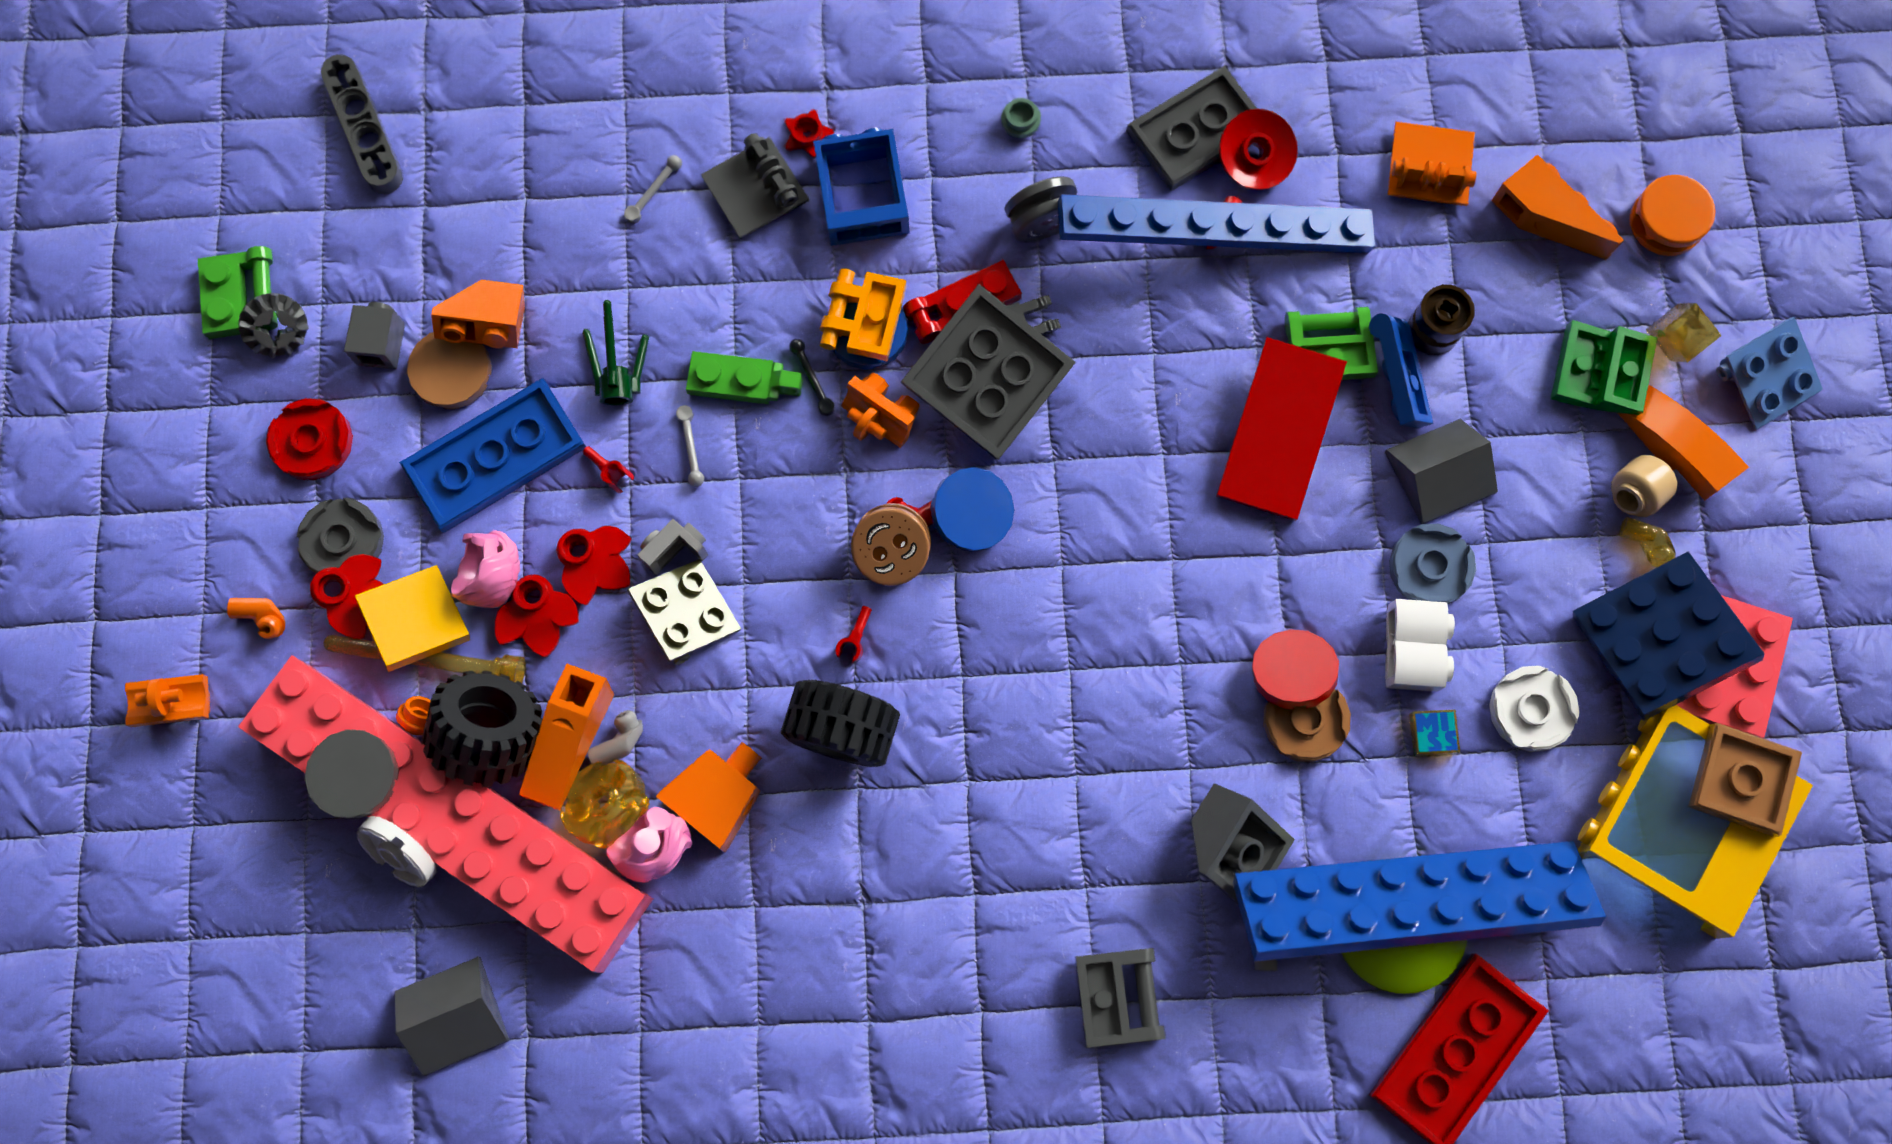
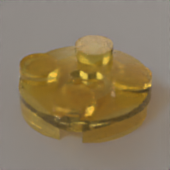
M612 759L615 763L606 765L598 761L582 769L577 774L566 797L568 801L565 806V812L561 809L560 817L564 827L579 841L585 844H594L600 849L613 845L616 839L625 834L637 819L645 814L649 807V798L645 795V785L641 776L621 760ZM605 796L609 800L600 808L598 801Z

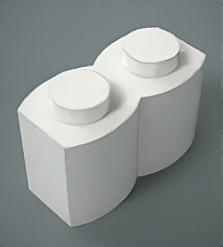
M1395 599L1388 604L1386 619V688L1438 692L1446 687L1447 682L1452 680L1454 660L1452 656H1448L1446 644L1447 639L1451 640L1453 637L1455 621L1453 614H1448L1446 602Z

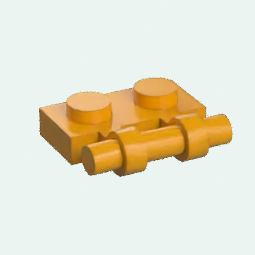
M841 268L837 281L832 282L828 296L832 300L828 315L823 316L820 331L823 333L820 347L827 350H835L838 337L847 336L849 337L847 344L848 353L888 361L907 288L906 280L866 271L863 286L853 284L855 273L852 270ZM847 303H858L854 320L844 318Z

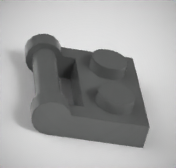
M1154 948L1075 957L1086 1048L1166 1039L1164 1025L1159 1024L1151 964V962H1156ZM1134 964L1142 1027L1130 1029L1122 965Z

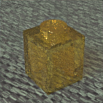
M1678 303L1646 329L1649 335L1658 337L1657 345L1670 361L1688 363L1722 336L1697 303Z

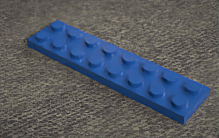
M1574 841L1235 873L1232 883L1254 962L1601 926L1606 918Z

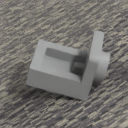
M674 519L661 531L655 530L651 532L640 546L642 550L637 554L642 563L654 575H657L685 546L701 561L708 556L702 545L706 541L704 536L690 523L682 527Z

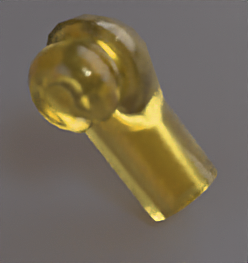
M1625 517L1619 530V536L1639 542L1651 565L1659 567L1676 558L1674 546L1664 529Z

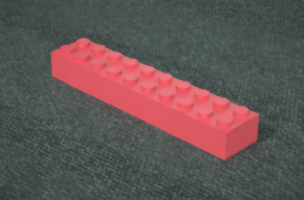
M291 655L238 726L241 730L305 774L307 762L315 747L329 735L346 729L364 730L384 740L395 754L399 768L398 778L395 780V786L392 789L394 792L389 801L377 812L369 816L381 817L405 831L422 846L434 863L592 972L603 973L653 900L651 896L492 788L482 787L481 783L474 782L473 786L463 784L464 780L459 778L453 781L445 776L446 771H437L431 765L433 759L426 758L424 754L425 745L422 744L421 740L406 732L389 718L293 655Z

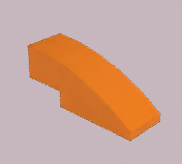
M1648 385L1643 413L1640 415L1618 413L1653 455L1666 462L1673 471L1677 469L1704 501L1749 468L1738 454L1710 427L1685 407Z

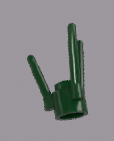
M605 300L603 302L607 367L603 368V375L589 329H584L582 333L595 381V396H600V402L605 405H626L633 402V394L641 393L640 378L649 336L647 334L641 336L632 376L628 374V368L616 366L612 306L609 300Z

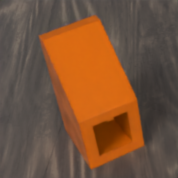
M481 279L434 306L431 312L434 338L444 339L451 343L468 342L485 344L492 348L509 347L518 349L525 310L523 285Z

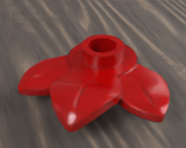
M602 526L592 532L585 529H572L561 536L557 544V556L564 565L562 584L575 601L588 605L597 587L615 591L627 588L630 585V570L624 559L619 555L629 546L631 542L630 536L613 526ZM576 545H585L586 551L582 556L574 557L572 555V550Z
M365 554L354 555L345 560L339 568L329 567L319 571L311 581L310 593L313 600L327 610L330 626L346 637L353 639L365 638L367 624L357 604L355 595L384 585L375 579L381 568V559ZM328 583H340L341 591L337 596L330 597L326 595L325 588Z
M540 575L524 576L516 582V587L511 594V600L497 612L495 619L496 639L500 645H506L523 637L525 643L535 653L542 657H548L559 643L560 626L567 627L579 623L576 603L568 594L554 591L553 586L546 578ZM533 590H539L541 593L540 599L536 603H528V594Z

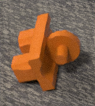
M872 372L862 380L854 376L847 383L846 388H848V392L841 406L848 411L847 417L857 424L853 431V436L862 441L870 433L879 440L885 437L901 448L908 440L920 407L919 403L908 395H902L895 403L885 397L889 385L884 378L875 372Z
M204 674L125 683L128 701L125 717L126 726L139 727L209 719L210 692L208 691V676Z

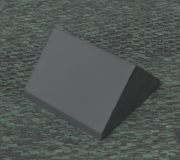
M1462 419L1453 421L1385 451L1420 524L1430 522L1498 492L1491 442Z
M476 957L395 991L396 1035L423 1076L509 1041L481 957Z

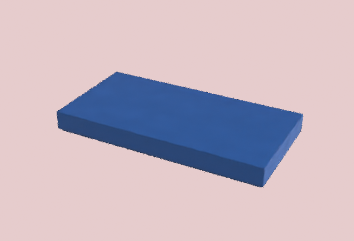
M541 378L399 463L437 527L442 533H445L584 450L586 445L544 378Z

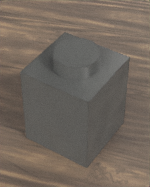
M370 302L368 306L353 305L344 352L357 366L397 369L405 323L396 311L387 304Z

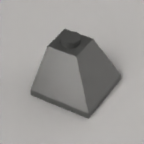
M1215 783L1191 820L1199 872L1237 905L1238 901L1232 884L1235 873L1277 870L1295 840L1251 798Z

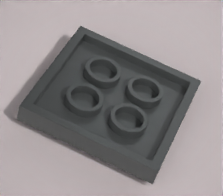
M978 284L900 383L992 457L999 460L1076 362Z

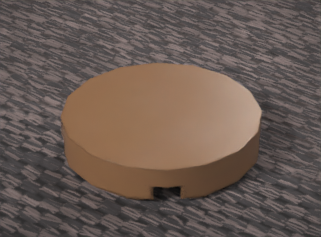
M434 332L429 333L415 345L409 356L407 367L411 387L424 402L432 406L452 410L470 405L483 395L488 386L486 383L489 379V374L491 375L492 371L488 351L482 344L468 342L451 343L444 339L434 338Z
M1334 689L1329 698L1319 705L1306 708L1305 705L1301 707L1295 706L1294 709H1285L1267 701L1264 707L1263 726L1268 740L1280 754L1294 761L1315 762L1328 758L1342 746L1350 731L1351 713L1345 697L1338 689Z

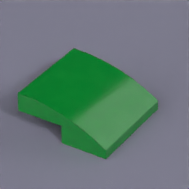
M1570 321L1565 327L1550 399L1594 410L1640 415L1644 410L1658 337L1622 326H1617L1613 331H1608L1579 321Z

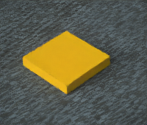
M437 565L355 595L357 604L388 672L470 641L469 632Z

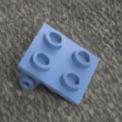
M1795 317L1787 319L1725 356L1720 361V366L1716 369L1717 375L1721 380L1736 382L1754 429H1759L1823 390Z

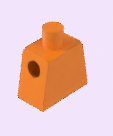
M743 742L740 743L726 761L709 749L665 786L656 797L719 849L726 852L759 796L760 790L746 777L762 757Z

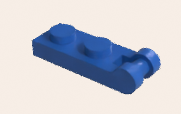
M1383 313L1373 316L1369 323V331L1380 340L1384 356L1382 370L1385 378L1391 385L1393 394L1391 408L1395 418L1401 426L1418 429L1434 424L1408 322Z

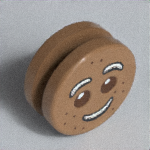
M896 503L882 504L869 510L860 519L851 539V554L856 567L869 580L886 586L901 585L914 579L926 565L931 549V535L925 520L910 507Z

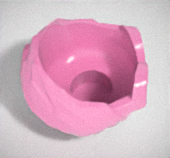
M493 530L488 534L466 533L462 539V542L466 543L465 553L458 568L457 578L452 582L451 596L460 600L461 603L482 608L499 607L508 600L518 581L520 560L517 546L501 531Z
M653 807L638 817L628 819L619 826L607 845V857L622 876L636 882H648L651 879H658L669 874L676 867L684 851L692 846L691 832L682 817H676L661 807Z

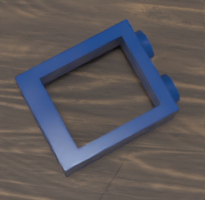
M871 128L861 134L848 136L832 134L824 137L822 140L814 141L831 246L910 234L909 216L893 129ZM886 158L894 204L835 213L828 167Z

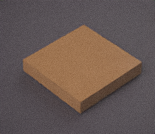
M1713 723L1709 726L1688 807L1772 837L1781 836L1802 752L1719 723Z

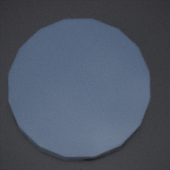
M1439 523L1421 524L1406 532L1393 546L1389 559L1390 577L1397 590L1408 600L1446 602L1448 605L1458 600L1472 585L1476 573L1475 554L1470 545L1467 546L1466 542L1461 538L1462 535L1453 528Z

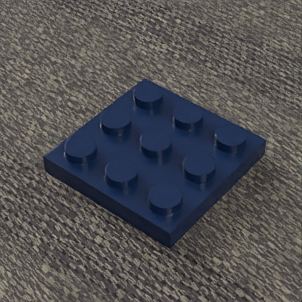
M1689 551L1573 610V619L1643 721L1763 661L1764 652Z

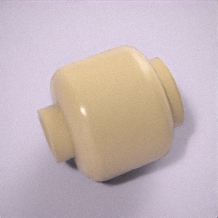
M1651 455L1636 457L1618 471L1611 481L1614 503L1621 511L1637 517L1653 515L1668 503L1677 492L1675 473L1666 462Z

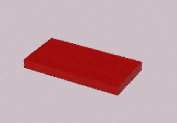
M1269 337L1265 339L1216 494L1217 497L1290 520H1298L1347 361Z
M1473 953L1374 1086L1369 1096L1428 1144H1454L1549 1010L1481 956Z

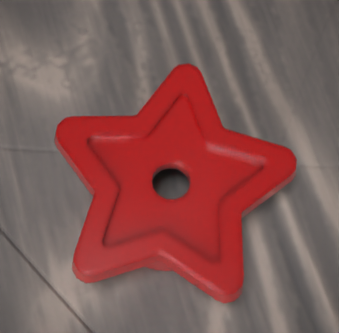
M815 109L809 113L800 114L795 118L785 119V124L791 133L785 144V148L788 151L804 149L809 155L816 158L814 141L822 140L824 137L834 134L832 129L821 124L818 112ZM806 131L811 133L810 136H804L803 134Z

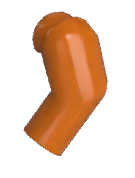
M268 598L229 599L227 604L229 618L252 619L260 630L257 633L262 638L273 639L279 637L284 632L285 618L272 600Z

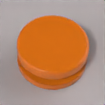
M1683 175L1662 176L1651 182L1634 202L1630 211V227L1634 237L1647 250L1663 256L1681 255L1694 248L1711 229L1715 220L1714 201L1708 190L1690 177Z

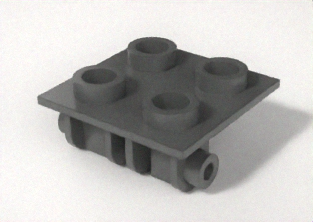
M757 133L750 134L744 139V144L746 145L744 151L701 174V177L740 239L810 201L770 136L765 139L764 137H759Z

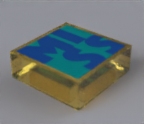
M1456 710L1413 711L1409 714L1413 756L1454 755L1460 753Z

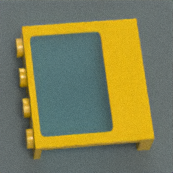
M1674 705L1645 721L1641 719L1638 730L1642 733L1636 744L1629 745L1620 757L1618 766L1622 770L1616 781H1610L1602 790L1598 798V803L1602 805L1595 819H1588L1579 832L1577 839L1582 843L1578 848V852L1583 859L1592 856L1598 857L1701 919L1704 923L1700 930L1715 939L1730 938L1735 936L1813 785L1796 776L1782 835L1778 837H1772L1689 808L1710 724L1683 708Z

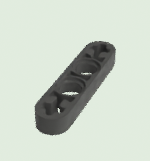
M341 54L333 55L322 64L321 76L359 169L373 191L379 194L392 193L402 184L403 173L361 72L350 57ZM345 70V77L350 85L349 88H343L338 80L337 72ZM354 100L365 102L361 113L353 116L345 113L346 106ZM366 133L378 134V142L373 147L366 149L359 146L360 138ZM380 159L387 170L386 178L379 179V172L373 162L374 160Z

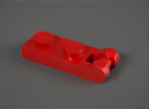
M1004 259L929 295L913 298L904 304L902 309L907 319L914 321L917 327L915 334L921 344L934 341L978 284L1006 306L1021 300L1022 292ZM937 310L941 319L931 321L928 313Z

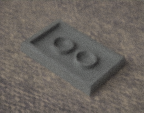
M1223 66L1127 124L1126 132L1169 190L1173 191L1220 162L1219 143L1226 125L1238 114L1246 110L1257 109V107L1226 66Z

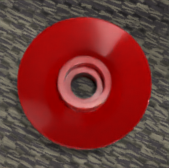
M1250 109L1238 114L1226 125L1220 138L1219 155L1225 172L1234 182L1248 189L1265 190L1280 184L1292 172L1297 160L1298 145L1293 129L1282 116L1267 109ZM1253 145L1258 148V159H1253L1249 155V146Z

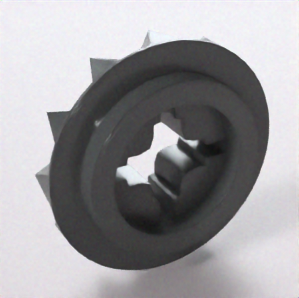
M278 293L262 294L250 300L242 309L238 321V328L243 342L255 354L266 355L272 359L285 354L291 356L293 350L299 345H304V338L309 329L302 307L292 298ZM273 311H276L280 324L287 326L285 329L278 330L275 340H272L268 329L261 328L263 325L270 324L271 318H273Z

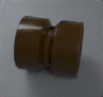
M1442 284L1433 287L1424 295L1408 322L1415 348L1418 351L1427 355L1447 353L1467 331L1475 316V306L1471 297L1463 289L1454 285Z

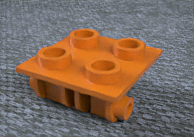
M1396 121L1387 195L1468 206L1470 187H1474L1477 174L1476 171H1471L1475 132Z

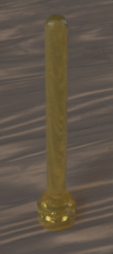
M329 635L324 639L323 645L330 652L382 660L374 641ZM439 652L410 664L459 673L473 670L476 674H481L482 670L492 671V675L500 676L504 674L510 677V681H519L523 683L526 670L524 657L505 654L502 658L496 657L494 661Z

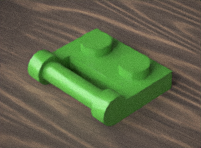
M254 246L245 252L198 258L202 331L208 339L240 335L238 328L239 316L247 304L245 270L252 269L254 298L262 294L271 293L269 266L273 264L272 249L265 246ZM273 311V318H271L270 324L263 325L261 328L273 330L278 327V318L275 311Z
M1355 307L1353 312L1310 315H1301L1299 311L1285 313L1284 324L1288 343L1347 361L1342 380L1375 378L1377 375L1378 367L1374 336L1369 331L1371 320L1369 307ZM1354 328L1357 335L1303 337V331Z

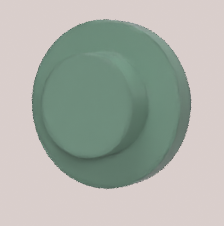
M1017 98L1008 103L1001 115V123L1004 130L1016 138H1026L1033 135L1038 130L1041 122V114L1038 107L1032 101L1025 98Z

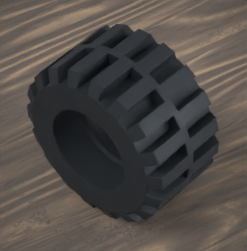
M472 670L463 672L462 677L456 674L448 677L447 683L441 682L436 687L435 694H432L422 736L426 758L433 759L431 765L437 771H446L445 776L454 781L456 778L464 780L463 784L473 786L474 782L481 783L482 787H491L493 782L496 781L502 785L510 782L511 776L519 777L523 773L524 768L528 767L542 723V709L539 704H535L536 696L532 692H526V686L521 682H512L509 680L510 677L504 674L500 676L492 675V671L482 670L481 674H476Z
M803 680L795 684L781 734L789 742L830 758L866 767L884 766L900 718V712L888 702L852 688L819 680Z

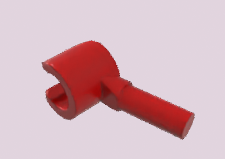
M590 446L584 448L583 454L599 467L601 479L615 492H623L617 487L621 477L627 475L630 479L634 480V475L619 461L613 460L609 462Z
M862 606L849 637L843 638L836 645L835 652L837 657L840 658L843 647L846 644L853 643L856 646V654L852 659V663L861 659L863 648L860 641L871 614V608Z

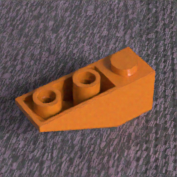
M1538 154L1503 182L1491 200L1519 229L1607 260L1624 241L1618 234L1616 227L1610 221L1603 219L1590 207L1586 197L1580 192L1574 191L1560 177L1558 170L1552 164L1546 163Z
M566 664L547 703L540 731L537 735L519 792L521 797L558 811L561 810L614 697L607 678Z

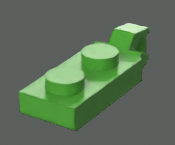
M692 351L686 391L687 394L692 396L769 404V401H778L779 394L801 397L803 379L801 373L783 370L782 363L773 362L772 360Z

